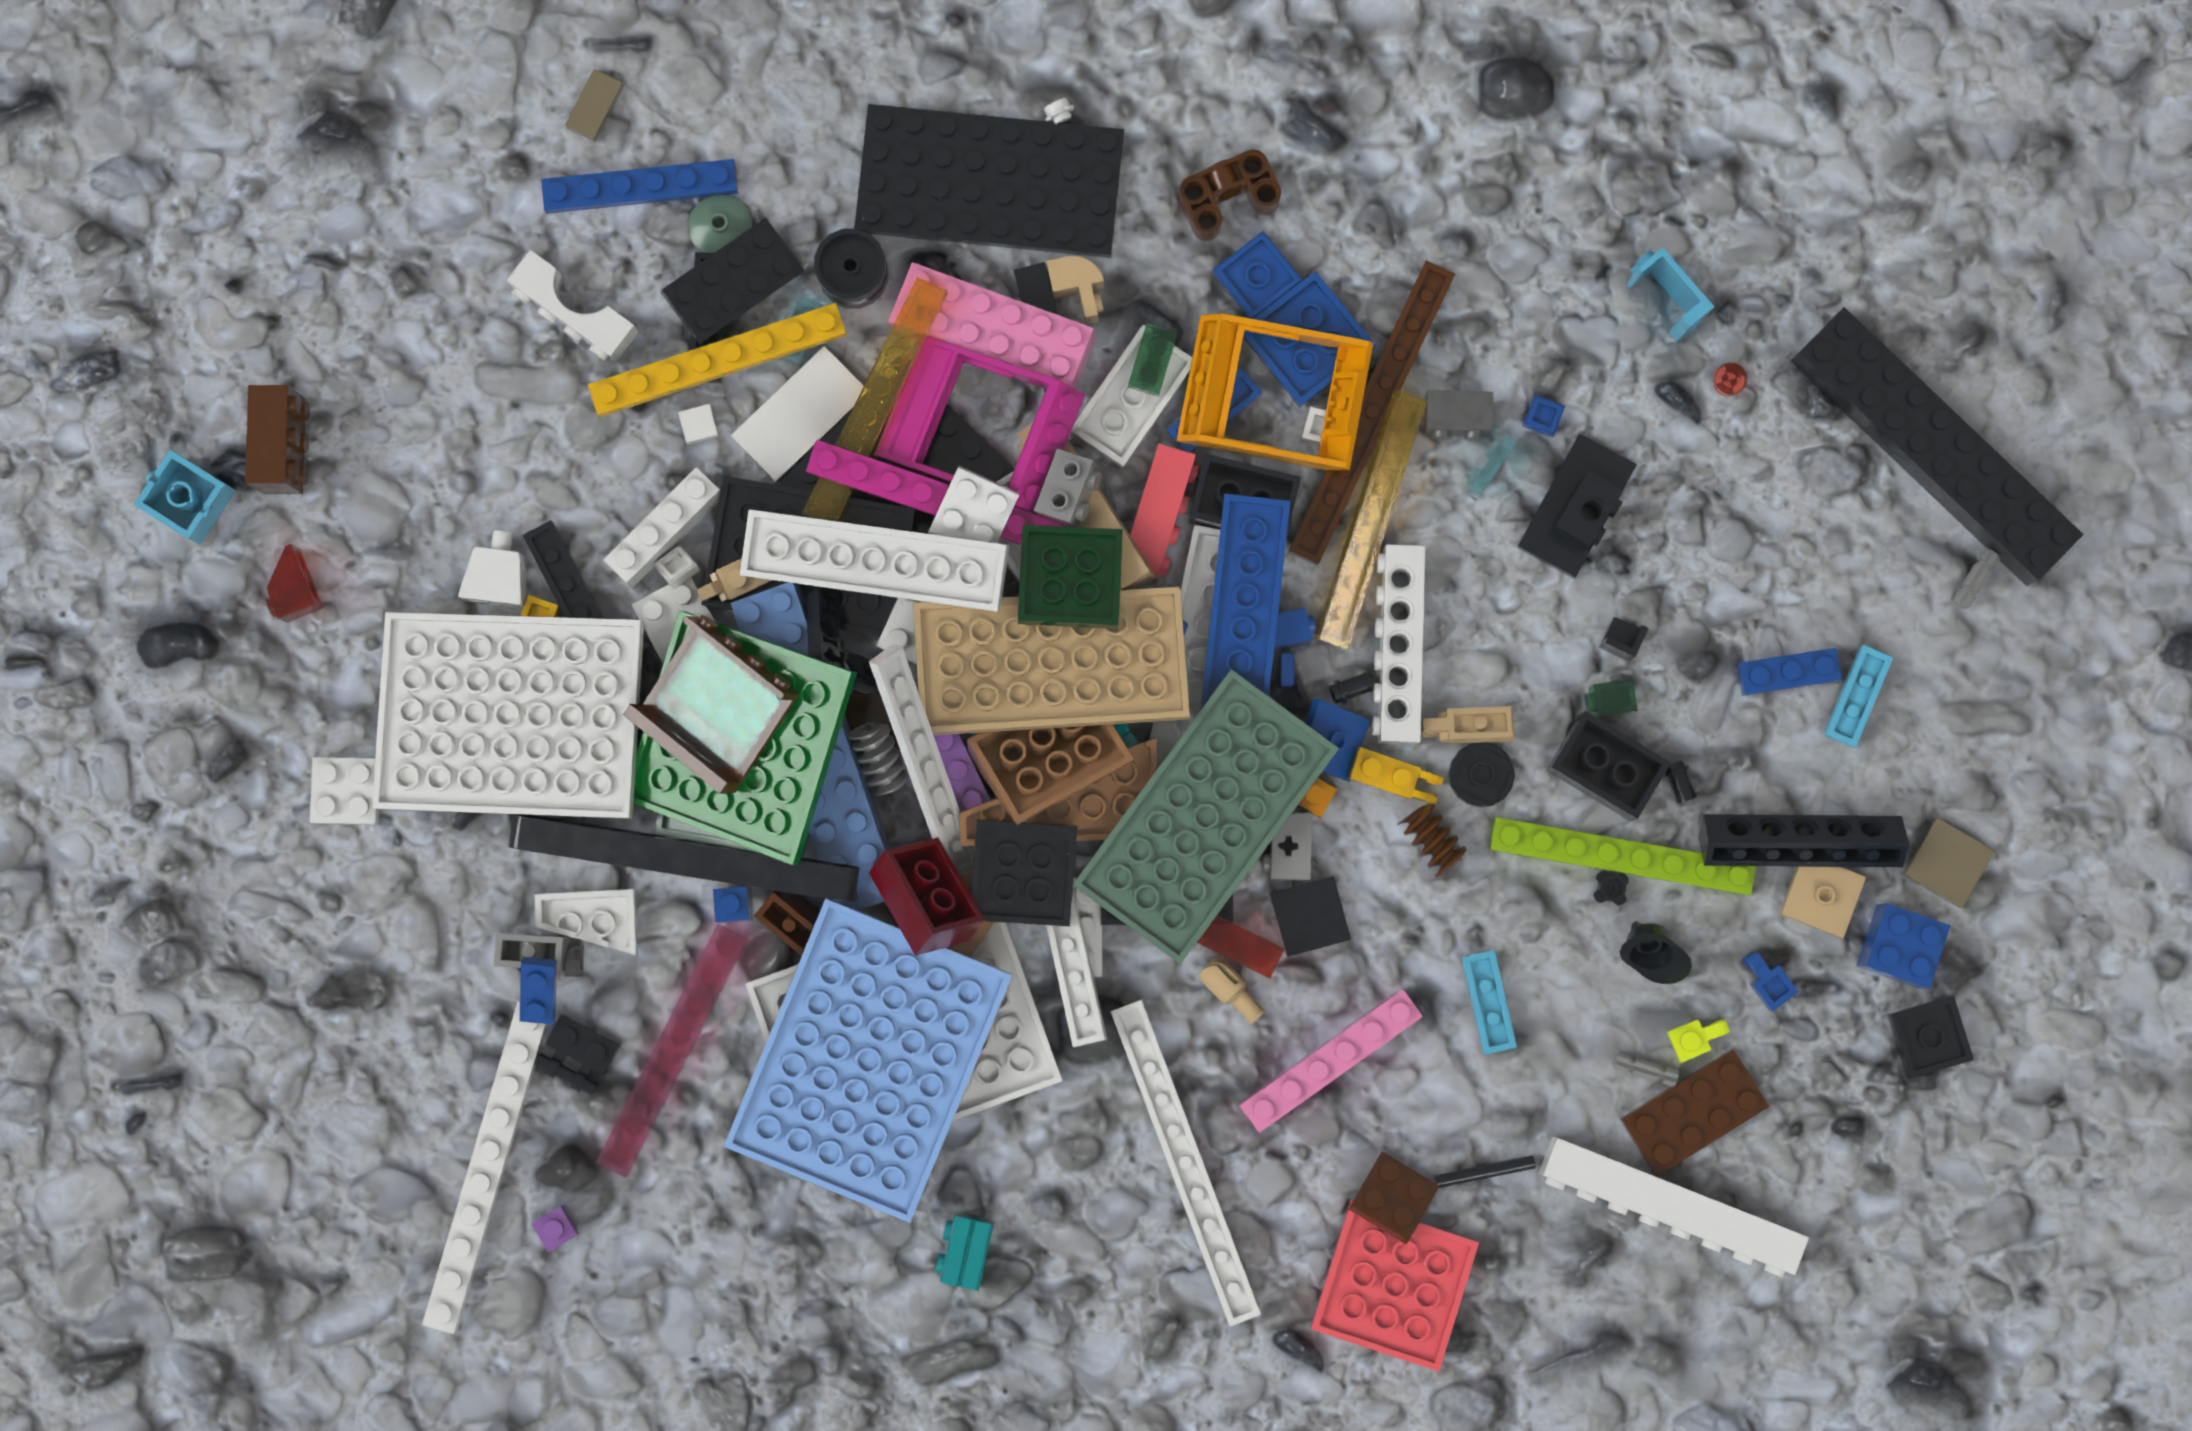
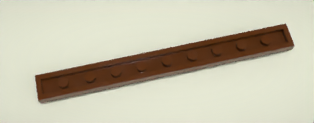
M1427 260L1425 261L1365 388L1350 470L1326 471L1288 551L1289 553L1318 566L1455 273Z

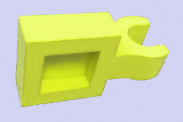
M1695 1019L1666 1031L1678 1061L1682 1063L1711 1051L1712 1049L1708 1041L1730 1033L1726 1021L1722 1019L1704 1027H1701L1699 1020Z

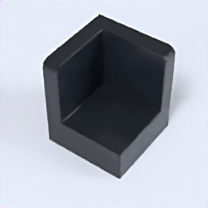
M1613 617L1599 648L1626 661H1630L1636 657L1649 628L1644 625L1638 628L1617 617Z

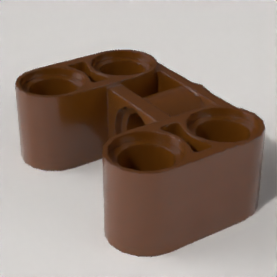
M1255 149L1247 150L1230 159L1219 161L1201 172L1188 176L1182 181L1179 191V202L1193 233L1198 239L1210 241L1219 235L1222 215L1217 204L1244 192L1255 212L1261 215H1269L1276 211L1280 202L1281 188L1264 153ZM1254 162L1260 166L1261 170L1258 173L1252 174L1244 169V165ZM1195 188L1200 190L1202 197L1197 200H1191L1185 195V192L1188 189ZM1261 191H1269L1273 194L1274 200L1268 203L1262 202L1257 195ZM1203 217H1210L1215 221L1216 225L1213 228L1205 229L1200 226L1198 221Z

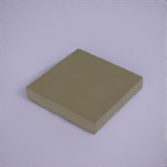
M1937 817L1933 819L1902 875L1958 908H1963L1995 851Z

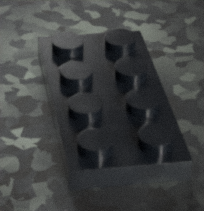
M764 218L667 285L660 293L698 344L701 345L801 275L804 269L767 218Z

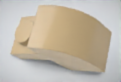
M1065 256L1047 260V272L1054 299L1079 294L1085 324L1097 323L1098 312L1103 311L1100 293H1093V291L1104 289V279L1097 266L1079 256Z

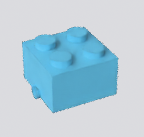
M169 450L157 470H152L147 475L146 481L148 483L133 505L187 539L201 545L236 490L181 455Z

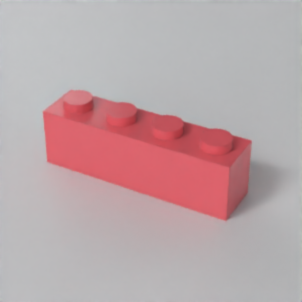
M1159 443L1130 533L1134 543L1157 577L1151 581L1154 583L1158 582L1159 575L1166 577L1171 558L1166 557L1169 544L1176 545L1181 527L1175 526L1178 514L1185 515L1190 496L1184 494L1188 483H1195L1200 465L1194 464L1196 454Z

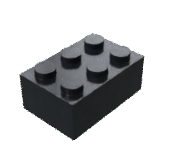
M1205 453L1189 523L1220 530L1224 494L1291 501L1288 520L1289 529L1301 477Z
M1584 711L1578 715L1546 771L1631 822L1639 818L1671 762L1587 711Z

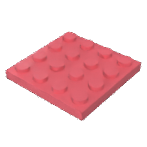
M1350 1200L1348 1209H1349L1351 1203L1353 1202V1200ZM1347 1209L1310 1329L1439 1372L1479 1242L1419 1222L1409 1242L1404 1244Z

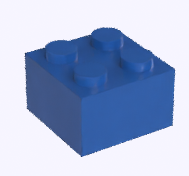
M1888 903L1877 904L1856 967L1918 989H1930L1950 925Z

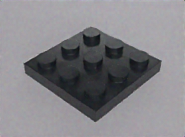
M976 819L971 896L985 921L1070 927L1077 839L1076 825L1022 822L1016 825L1014 821Z

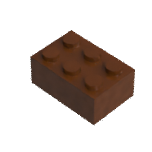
M248 385L245 483L263 494H303V485L308 483V469L304 466V453H308L309 438L305 433V421L309 420L310 407L306 398L288 385Z

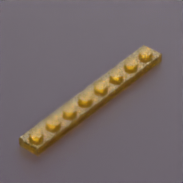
M919 277L916 278L835 446L869 457L948 294L947 290ZM819 477L802 513L810 518L838 521L853 488Z
M1400 390L1393 391L1316 632V640L1341 649H1349L1427 401Z

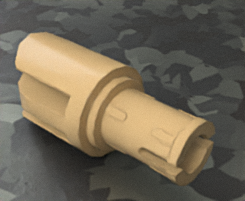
M1215 957L1199 974L1200 980L1223 1005L1231 1003L1250 1025L1266 1011L1246 990L1247 986L1245 984L1247 981L1224 957Z

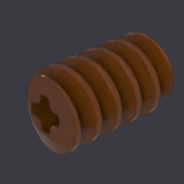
M1431 803L1419 807L1397 825L1409 824L1404 831V835L1407 836L1414 833L1417 835L1411 844L1412 846L1424 845L1419 855L1421 857L1432 856L1427 864L1429 868L1440 866L1435 875L1437 878L1461 861L1467 849L1465 846L1454 848L1459 840L1458 836L1446 837L1451 827L1449 824L1438 826L1443 816L1441 814L1430 815L1435 808V805Z

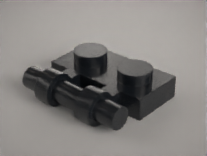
M561 1014L545 1043L556 1050L554 1056L550 1058L540 1053L534 1065L544 1069V1074L551 1078L557 1076L570 1083V1088L577 1092L583 1090L593 1096L599 1084L589 1079V1076L593 1070L605 1075L621 1045ZM567 1056L583 1064L578 1072L563 1065Z

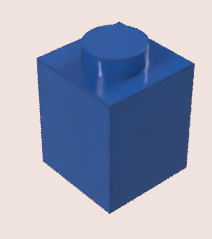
M1305 607L1278 613L1274 651L1311 643L1313 639L1312 634L1316 633V626L1313 615H1307Z
M750 887L713 889L716 923L753 921Z

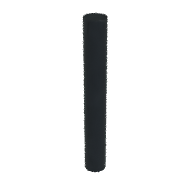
M1531 1155L1435 1175L1436 1184L1440 1186L1439 1188L1535 1169L1536 1165L1534 1157Z

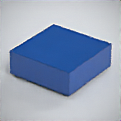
M1534 395L1522 427L1553 438L1565 405Z
M1281 653L1279 657V689L1290 690L1294 686L1293 653Z

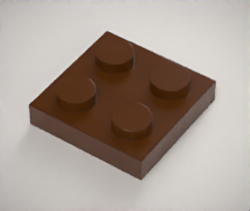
M1382 1151L1348 1210L1407 1244L1440 1186Z

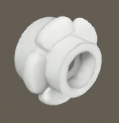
M1062 98L1049 104L1044 108L1047 115L1046 122H1054L1056 125L1072 118L1070 112L1073 111L1074 105H1070L1067 98Z

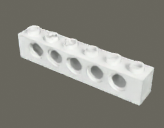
M1386 544L1383 548V553L1377 554L1376 565L1377 573H1382V586L1376 587V605H1381V618H1376L1375 638H1380V651H1375L1374 670H1380L1379 683H1374L1373 703H1379L1378 716H1373L1372 735L1378 736V744L1418 745L1421 738L1425 546ZM1396 572L1404 573L1408 578V586L1404 588L1396 587L1391 579L1392 574ZM1399 604L1406 608L1407 618L1405 620L1393 618L1391 615V607L1393 605ZM1393 637L1404 639L1407 645L1406 651L1403 653L1394 652L1390 647V639ZM1393 669L1401 670L1406 677L1405 684L1401 686L1392 684L1389 680V672ZM1389 703H1401L1405 709L1404 717L1400 719L1393 718L1388 712Z

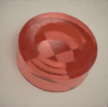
M1725 363L1715 371L1712 379L1713 386L1723 396H1735L1747 384L1746 371L1739 364Z

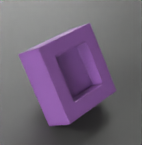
M563 1205L531 1223L547 1252L554 1250L579 1235Z

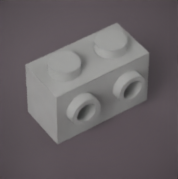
M1057 449L1034 511L1039 516L1065 524L1068 527H1079L1080 523L1084 522L1089 514L1090 504L1088 502L1092 491H1096L1100 485L1102 477L1101 468L1091 459Z

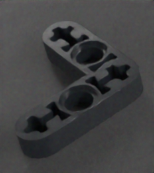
M819 586L810 588L806 596L808 655L826 662H832V664L846 668V662L851 671L857 672L852 689L864 694L878 691L879 689L869 664L870 659L841 648L839 598L836 590ZM821 623L824 625L826 629L827 636L821 628Z

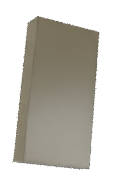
M593 69L565 124L566 128L596 142L624 87L623 82Z

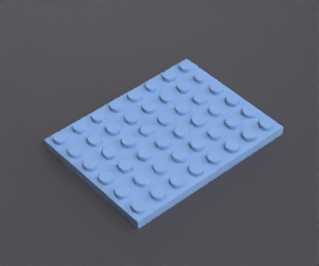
M825 899L723 1147L910 1223L1013 974L949 947L915 956L898 926L835 900Z

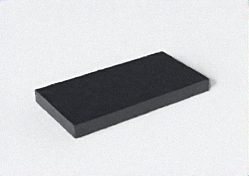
M1579 433L1517 548L1569 577L1576 578L1593 544L1584 551L1551 531L1588 470L1623 490L1637 464ZM1584 505L1582 507V513L1585 518L1589 520L1597 518V511L1593 506Z

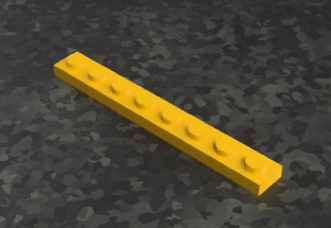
M833 303L587 385L597 415L600 418L845 337L847 334L837 304Z

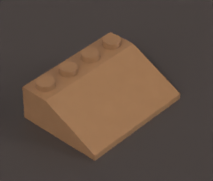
M1113 724L982 732L967 739L970 756L1016 825L1134 762L1133 757Z

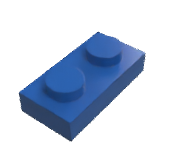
M523 957L520 977V1022L553 1025L556 1018L557 960Z

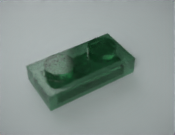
M1146 323L1128 388L1159 397L1178 332Z

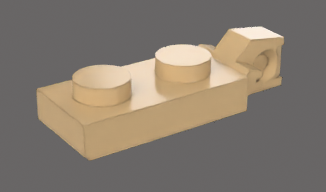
M741 558L710 574L712 582L698 588L697 591L702 602L717 596L724 602L736 599L774 580L741 576Z
M1512 707L1447 708L1445 712H1438L1437 718L1422 719L1421 736L1427 738L1439 737V742H1448V744L1513 742L1515 735Z

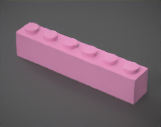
M1399 989L1238 1105L1257 1132L1260 1133L1423 1016L1404 989Z

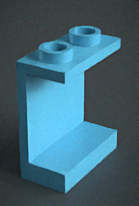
M1663 247L1655 254L1651 250L1648 251L1630 270L1632 276L1626 283L1629 288H1632L1648 273H1651L1685 312V315L1668 332L1676 342L1696 327L1714 308V305Z

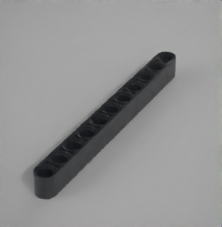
M512 814L508 845L509 848L846 902H854L856 899L860 870L857 866L802 857L798 865H791L757 852L536 815Z

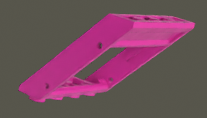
M922 335L874 456L898 468L950 485L954 474L923 463L963 363L1045 388V394L1007 487L1019 493L1014 507L1038 515L1034 508L1057 449L1064 450L1086 394L1060 380Z

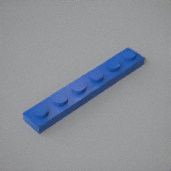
M734 159L541 179L543 205L546 214L702 198L720 194H738Z

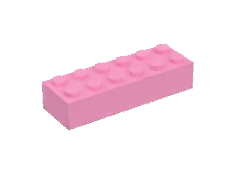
M913 262L888 320L893 332L920 341L922 335H926L1060 380L1075 389L1078 387L1097 339L1094 328Z

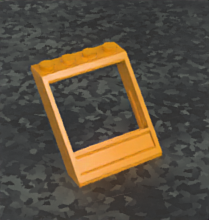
M1224 313L1201 315L1176 441L1322 470H1350L1373 342ZM1244 331L1338 348L1318 456L1224 437Z

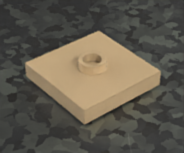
M1796 867L1779 915L1843 939L1866 877L1842 867Z

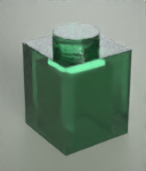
M1633 679L1593 684L1588 687L1589 693H1585L1584 696L1587 712H1592V715L1598 719L1631 715L1638 711Z

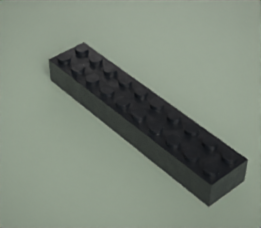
M1845 307L1790 360L1980 543L1999 554V561L2026 586L2038 582L2084 535Z

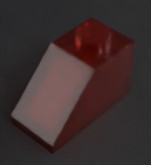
M293 544L285 546L266 588L270 597L266 599V603L273 617L288 623L323 609L301 549Z

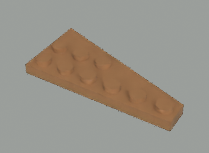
M1152 738L1127 748L1134 762L1024 822L1076 825V841L1106 840L1158 769L1157 738ZM998 798L959 812L960 846H974L976 819L1013 821Z

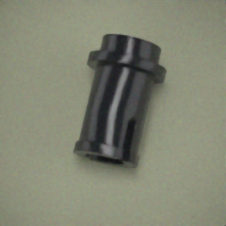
M1363 672L1341 682L1338 679L1334 680V684L1329 685V690L1334 703L1338 704L1341 702L1344 705L1348 699L1373 692V685L1368 673Z
M1683 760L1670 764L1664 774V777L1668 776L1677 804L1697 797L1687 773L1689 766H1685Z

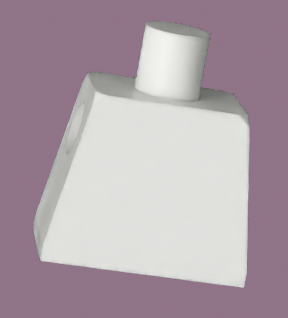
M494 530L491 548L474 547L459 590V598L466 602L523 609L527 599L526 557L520 552L510 551L512 533Z

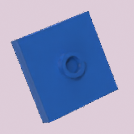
M1264 231L1212 270L1213 275L1250 319H1255L1303 281Z
M1313 698L1305 724L1339 748L1322 772L1350 782L1351 780L1348 779L1353 759L1357 747H1362L1370 720L1321 699Z

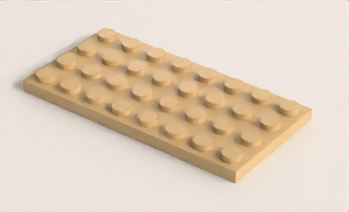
M1180 587L1120 590L1118 629L1018 624L1019 596L1002 597L1000 612L932 602L913 603L918 693L933 736L1190 719Z

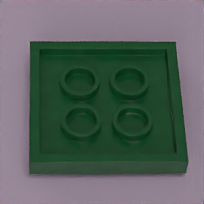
M1023 525L1018 624L1118 629L1123 529Z

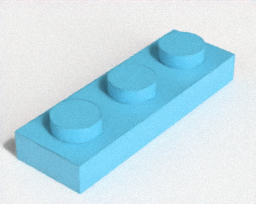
M1866 645L1859 647L1823 736L1852 749L1856 748L1893 657Z
M1495 950L1461 957L1483 1055L1517 1048Z

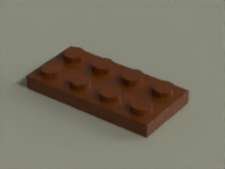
M1731 1049L1677 1082L1674 1087H1669L1620 1118V1121L1653 1174L1658 1177L1770 1106L1736 1052Z

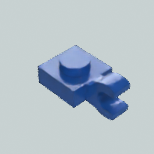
M1751 952L1742 959L1747 968L1757 977L1756 980L1750 983V986L1769 1011L1773 1012L1799 992L1780 965H1774L1769 969L1758 952Z

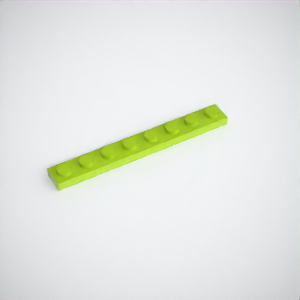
M1495 817L1493 821L1489 846L1491 851L1747 896L1752 895L1756 866H1704L1702 853L1498 817Z

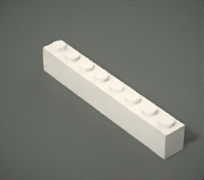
M1553 1136L1538 1173L1547 1177L1545 1184L1563 1191L1565 1185L1578 1189L1576 1196L1593 1203L1599 1197L1609 1201L1608 1209L1626 1215L1629 1209L1640 1214L1639 1221L1658 1228L1659 1222L1672 1226L1671 1234L1689 1240L1691 1234L1703 1239L1701 1245L1719 1253L1722 1247L1734 1251L1732 1258L1752 1265L1754 1259L1766 1264L1765 1271L1782 1278L1785 1272L1796 1275L1809 1239L1805 1235Z

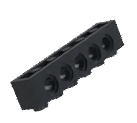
M1703 814L1698 836L1704 866L1903 868L1909 848L1902 816Z

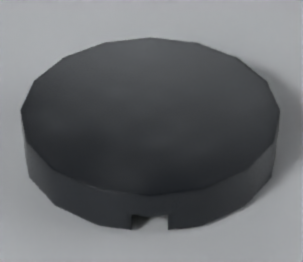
M1487 742L1469 744L1459 750L1451 760L1448 771L1450 787L1456 797L1467 805L1478 808L1493 806L1505 799L1513 787L1515 772L1510 761L1511 759L1504 750L1495 744Z

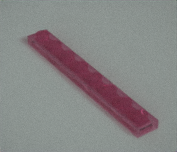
M719 923L717 924L596 1161L597 1164L625 1178L628 1177L749 938Z

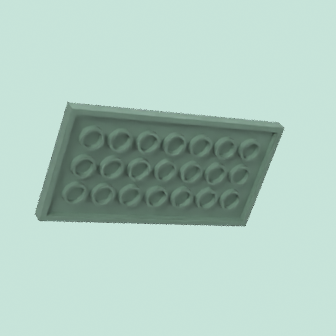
M1231 669L1075 880L1073 886L1181 965L1339 748Z

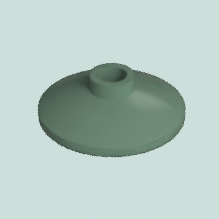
M724 194L712 195L700 201L692 210L688 222V231L693 244L699 251L707 253L717 252L753 227L752 217L747 207L737 198ZM718 218L725 220V224L721 228L713 226L714 221Z

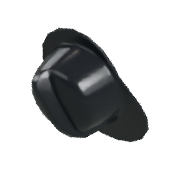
M1638 921L1632 923L1626 942L1622 944L1619 951L1621 959L1648 980L1660 984H1673L1683 980L1690 974L1692 968L1691 958L1681 947L1673 942L1669 932L1662 925L1656 923L1641 924Z

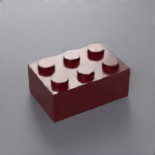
M939 838L885 850L869 871L872 880L915 956L968 942L985 921Z

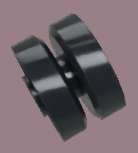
M841 229L829 234L819 244L814 256V271L823 293L833 303L846 309H860L873 304L883 294L888 283V265L880 243L871 234L859 229ZM856 266L855 270L849 271V267Z

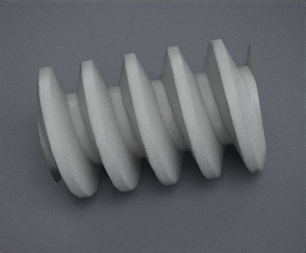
M883 722L866 723L848 733L850 740L859 739L853 744L852 748L854 751H864L857 756V760L859 763L868 762L862 767V773L866 775L872 774L867 778L866 783L868 786L877 785L871 793L875 796L894 792L901 788L908 780V774L906 770H903L904 764L898 758L900 753L897 747H894V738L889 735L891 730L888 724Z

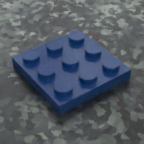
M1316 271L1255 318L1256 320L1373 342ZM1244 331L1243 339L1299 408L1331 384L1338 348ZM1374 342L1372 351L1375 350L1377 347Z

